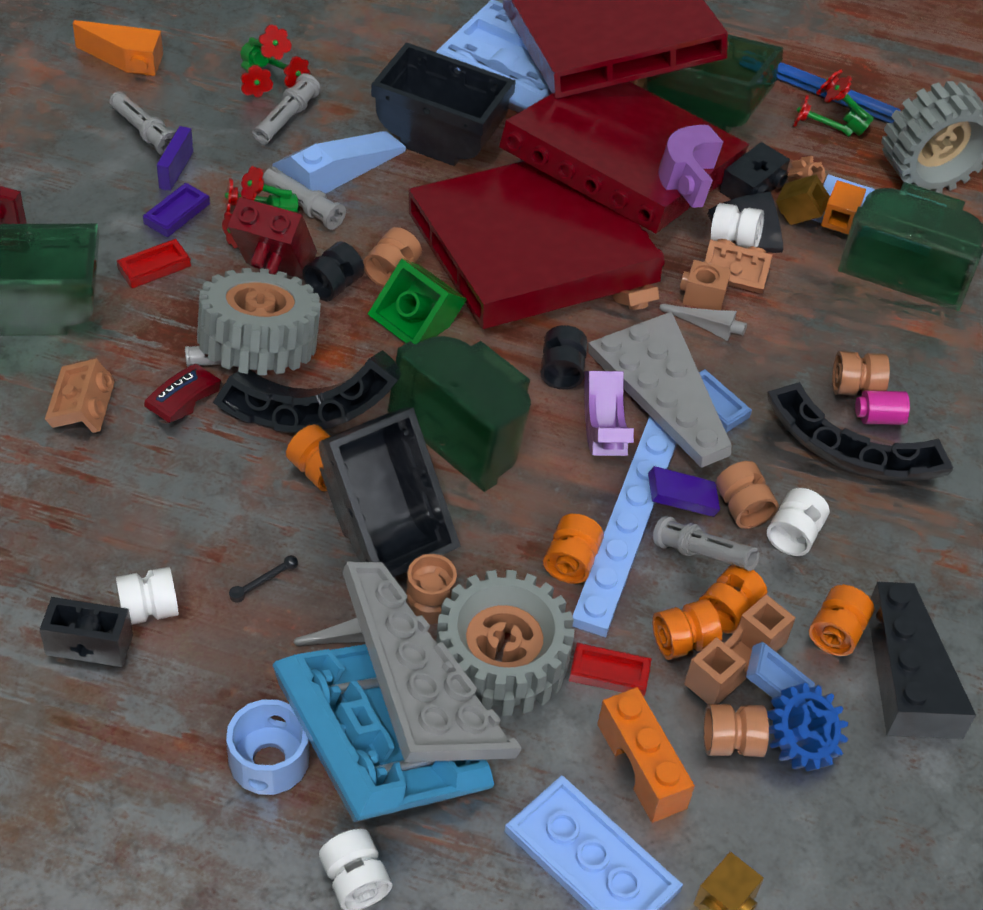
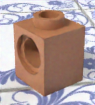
M694 260L691 271H684L679 290L685 291L683 304L701 309L721 310L731 269Z

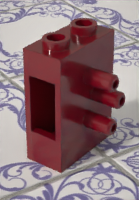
M238 198L227 227L245 262L257 269H269V274L276 275L278 271L287 273V275L303 279V268L315 259L317 253L303 215L246 198Z

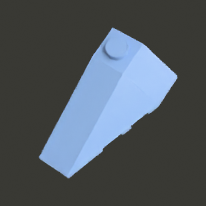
M388 131L314 144L273 163L272 167H276L312 191L320 190L326 194L406 151V146Z

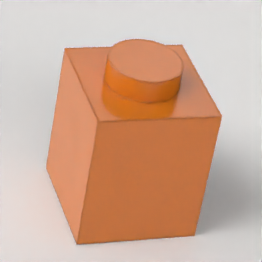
M837 180L827 203L821 226L851 235L867 189Z

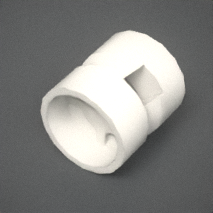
M719 203L712 221L711 240L726 239L732 242L735 241L739 247H758L763 230L764 211L748 208L743 209L740 213L736 205Z
M795 488L790 490L781 503L779 511L768 526L767 537L769 541L779 551L787 555L803 556L807 554L815 542L818 532L821 531L829 516V505L823 497L810 489Z
M170 567L148 570L144 578L138 573L116 577L121 608L129 609L131 625L146 622L148 616L152 614L157 620L179 616Z
M354 829L343 832L330 839L320 849L319 858L327 876L334 880L332 888L343 910H361L384 898L392 889L390 877L384 864L377 860L378 851L367 830Z

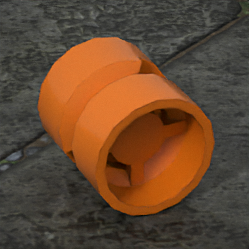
M312 424L301 429L292 438L286 450V457L296 468L305 473L306 477L319 490L327 491L319 469L323 466L319 453V442L331 436L319 425Z
M564 515L558 522L553 534V540L549 544L543 559L546 571L552 577L562 582L571 584L584 582L589 577L595 556L598 554L604 538L602 527L595 520L585 515Z
M731 564L699 600L707 599L712 603L718 614L722 632L732 634L738 627L741 616L765 596L768 591L762 577L755 570L748 571Z
M844 584L834 586L830 589L821 610L818 611L810 625L809 636L811 640L821 650L831 655H850L856 648L863 631L866 629L875 611L874 603L868 595L858 588Z
M707 599L685 604L682 611L674 607L654 613L652 626L655 640L660 652L667 660L688 655V652L692 649L699 652L716 637L722 641V628L718 614L712 603Z

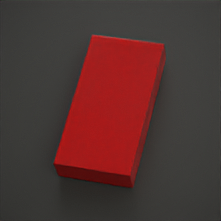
M173 239L117 260V267L131 289L191 267V259L177 239Z
M576 643L569 681L621 693L638 687L643 697H645L652 658Z

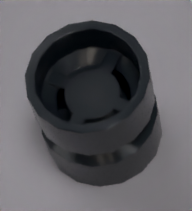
M339 241L324 251L322 256L316 257L303 268V279L305 284L313 287V293H318L320 300L327 302L334 299L346 287L361 278L365 272V266L359 253L351 245Z
M569 325L556 326L547 331L544 337L540 373L542 380L550 387L572 389L582 383L585 375V358L587 354V337L583 331Z

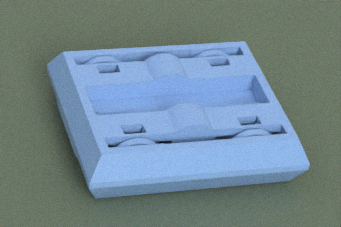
M490 0L436 51V53L516 80L515 93L510 98L509 109L518 113L552 94L506 14L503 3Z

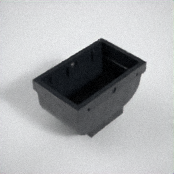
M406 42L371 84V97L375 98L376 113L380 122L391 133L401 137V143L406 146V149L455 167L460 159H471L477 156L503 121L508 112L510 98L515 93L516 80Z
M404 407L397 411L389 412L319 442V453L323 464L319 468L342 533L344 536L349 537L360 562H382L391 575L396 577L407 572L409 565L414 559L422 555H444L461 547L413 407Z

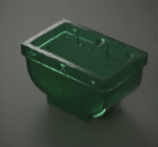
M728 34L727 59L647 77L648 91L729 133L733 127L742 126L750 119L775 86L778 65L783 60V47Z
M906 182L903 183L901 190L894 188L876 189L867 195L863 206H858L838 271L960 311L983 253V247L981 246L983 243V224L974 215L963 210L966 201Z
M98 223L0 224V336L67 335L68 326L81 324L91 317L94 307L100 236Z
M436 336L417 344H413L410 341L399 347L395 362L399 366L402 375L391 389L387 412L397 411L404 407H413L425 443L478 488L486 492L497 484L498 477L512 468L518 459L531 406V399L528 394L530 379L482 341L470 346L456 338Z

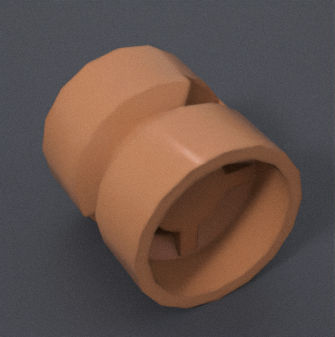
M393 227L389 229L363 260L365 273L377 285L384 287L401 258L416 263L422 253L419 241L413 234L403 228Z
M837 352L832 372L834 393L836 395L854 396L858 391H861V393L865 390L887 391L890 376L888 356L886 354L866 353L863 358H860L858 352Z
M753 461L737 462L726 468L717 477L716 487L724 502L729 503L728 509L738 527L750 529L760 526L777 513L779 508L778 501L770 487L766 485L765 478L759 467Z
M426 554L414 559L409 565L406 591L408 597L406 603L416 616L422 615L428 624L438 623L442 604L446 597L451 599L452 589L456 587L457 572L453 563L442 555Z
M730 704L707 705L704 716V746L707 756H731L735 749L745 757H764L766 755L769 722L764 705L740 706L737 712L734 711Z

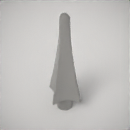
M660 304L659 306L661 311L666 313L672 311L674 316L708 330L726 341H729L731 333L744 336L747 328V323L735 320L737 311L697 309L669 304Z
M357 617L333 627L294 639L296 646L365 642Z

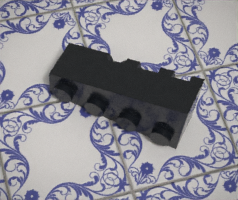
M877 582L870 598L874 603L875 611L869 624L886 735L964 739L976 717V713L915 584Z

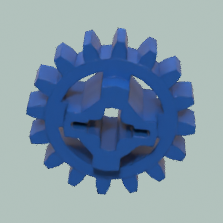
M802 683L783 689L780 696L774 697L771 700L776 709L767 711L768 718L773 721V725L769 726V734H774L775 740L769 745L771 748L780 747L782 752L779 759L781 761L792 759L793 769L805 767L806 771H813L833 764L832 758L840 757L843 754L838 745L848 742V738L841 734V729L847 727L848 722L839 720L838 717L844 709L842 706L833 707L831 703L834 695L832 693L821 696L822 686L820 685L809 688L807 683Z

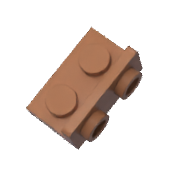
M718 239L717 241L710 240L704 262L730 268L731 274L728 286L763 294L773 254L766 253L764 249L759 247L744 248L735 246V243L730 240Z
M97 358L61 367L45 420L52 428L83 421L92 433L100 432L114 387V379Z

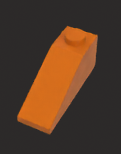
M79 20L73 21L77 48L126 73L156 75L163 56L160 30Z

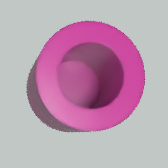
M865 390L862 396L856 399V416L861 417L863 424L906 425L910 413L908 393L906 391Z

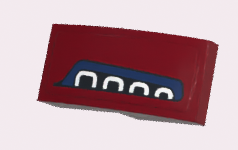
M194 364L178 372L159 386L145 400L144 407L168 423L174 422L192 414L196 401L219 392L221 379L198 364Z

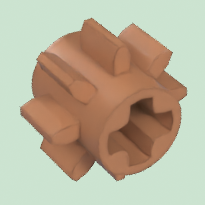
M813 156L802 157L800 160L791 162L793 167L787 174L788 182L817 174L822 183L824 182L826 176L825 169L821 162L813 163Z

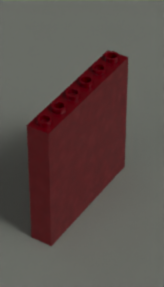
M503 0V8L555 99L727 59L728 32L704 0Z
M629 81L555 99L553 94L546 96L506 120L499 147L657 234L691 207L677 189L666 190L659 178V166L668 139L672 133L687 126L709 125L722 139L723 145L715 167L704 169L713 180L708 194L722 184L725 169L746 154L750 144Z
M525 161L409 188V215L458 292L467 299L465 303L482 329L661 281L665 258L663 252L657 249L650 240L646 230H643L634 221Z

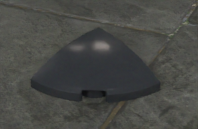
M771 192L746 195L723 202L724 204L736 205L740 213L743 209L748 208L763 210L764 224L758 247L770 253L783 252L781 227ZM717 205L708 209L707 214L711 222L713 221Z

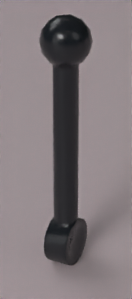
M289 555L284 559V563L245 586L232 587L229 591L231 601L239 603L244 600L247 592L286 569H295L298 565L297 558Z

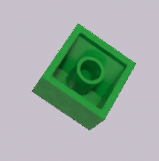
M401 258L369 310L368 315L411 348L418 350L451 326L467 299L423 266Z

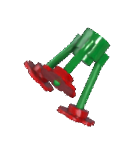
M268 25L265 28V34H261L259 39L249 38V42L242 47L241 58L243 63L241 67L247 71V73L241 75L243 83L241 90L243 94H253L255 97H261L263 92H268L273 88L270 71L268 69L262 70V67L268 63L284 70L286 75L284 84L288 88H292L296 84L299 75L303 73L310 74L308 60L301 59L299 56H294L289 65L278 61L283 58V53L289 52L292 47L291 41L287 39L288 33L285 29H278L276 25Z
M840 69L826 79V82L822 84L816 94L819 96L826 91L827 96L824 99L826 103L842 99L850 107L842 119L846 124L843 125L810 111L811 105L807 104L809 95L806 94L800 107L797 108V114L792 126L796 127L799 120L805 121L809 117L842 131L848 137L853 132L860 136L871 124L874 117L861 108L848 95L852 77L847 76L846 78L842 77L839 79L843 72Z
M251 166L248 173L242 177L241 186L243 189L241 194L238 193V187H233L232 178L228 180L227 191L224 195L226 198V212L224 213L222 228L226 234L228 244H232L233 248H238L227 226L232 216L230 214V206H236L239 197L296 213L298 211L297 195L292 193V190L279 189L264 184L263 170L255 166ZM261 191L274 194L269 195L268 197L256 196L259 195Z

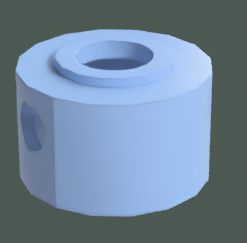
M262 699L247 704L235 713L227 727L226 737L228 763L233 778L244 789L262 795H275L290 790L300 782L309 767V739L290 704L281 700ZM278 715L282 717L286 722L274 720L271 718V716ZM266 747L277 748L285 756V761L274 765H257L253 760L256 753Z

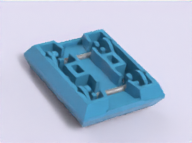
M366 644L295 654L274 662L273 668L278 684L353 822L491 789L495 785L490 765L486 759L404 762Z

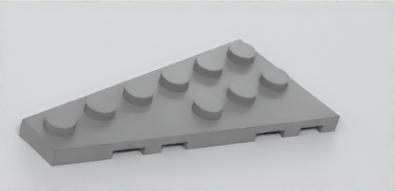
M672 311L588 342V353L605 371H624L623 389L701 468L731 456V442Z
M346 562L342 573L404 762L517 758L522 747L514 737L507 738L498 726L501 719L493 709L486 710L475 695L477 687L443 642H435L428 632L430 625L422 615L416 616L405 602L408 597L385 565L382 562Z

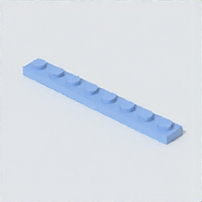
M649 416L605 530L600 549L595 556L593 567L589 577L586 579L573 613L572 627L605 638L656 503L652 502L648 472L653 466L668 469L677 443L651 416Z

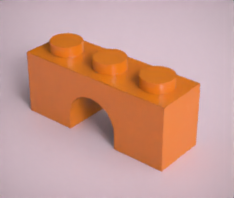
M637 687L604 699L597 725L614 756L626 753L635 775L633 790L650 821L654 823L688 809L695 785L639 688Z

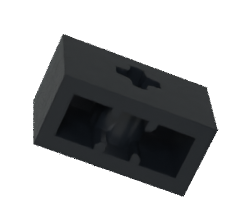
M760 142L725 169L720 193L732 200L746 195L772 192L776 188L780 189L788 179L787 170L790 159L765 143Z
M51 597L40 626L46 655L123 667L133 637L129 609Z

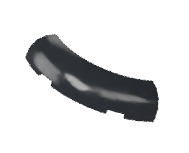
M383 350L369 358L352 378L323 388L303 389L280 385L257 375L249 369L248 374L236 372L230 375L212 403L247 423L255 422L263 426L272 427L275 431L295 433L312 424L319 425L322 429H329L350 421L376 405L394 387L402 373L396 362Z
M800 382L774 389L767 393L768 401L784 427L811 452L844 470L875 479L920 481L947 476L954 468L939 438L925 442L894 443L893 446L870 442V438L857 434L847 428L841 430L825 419V414L813 403Z

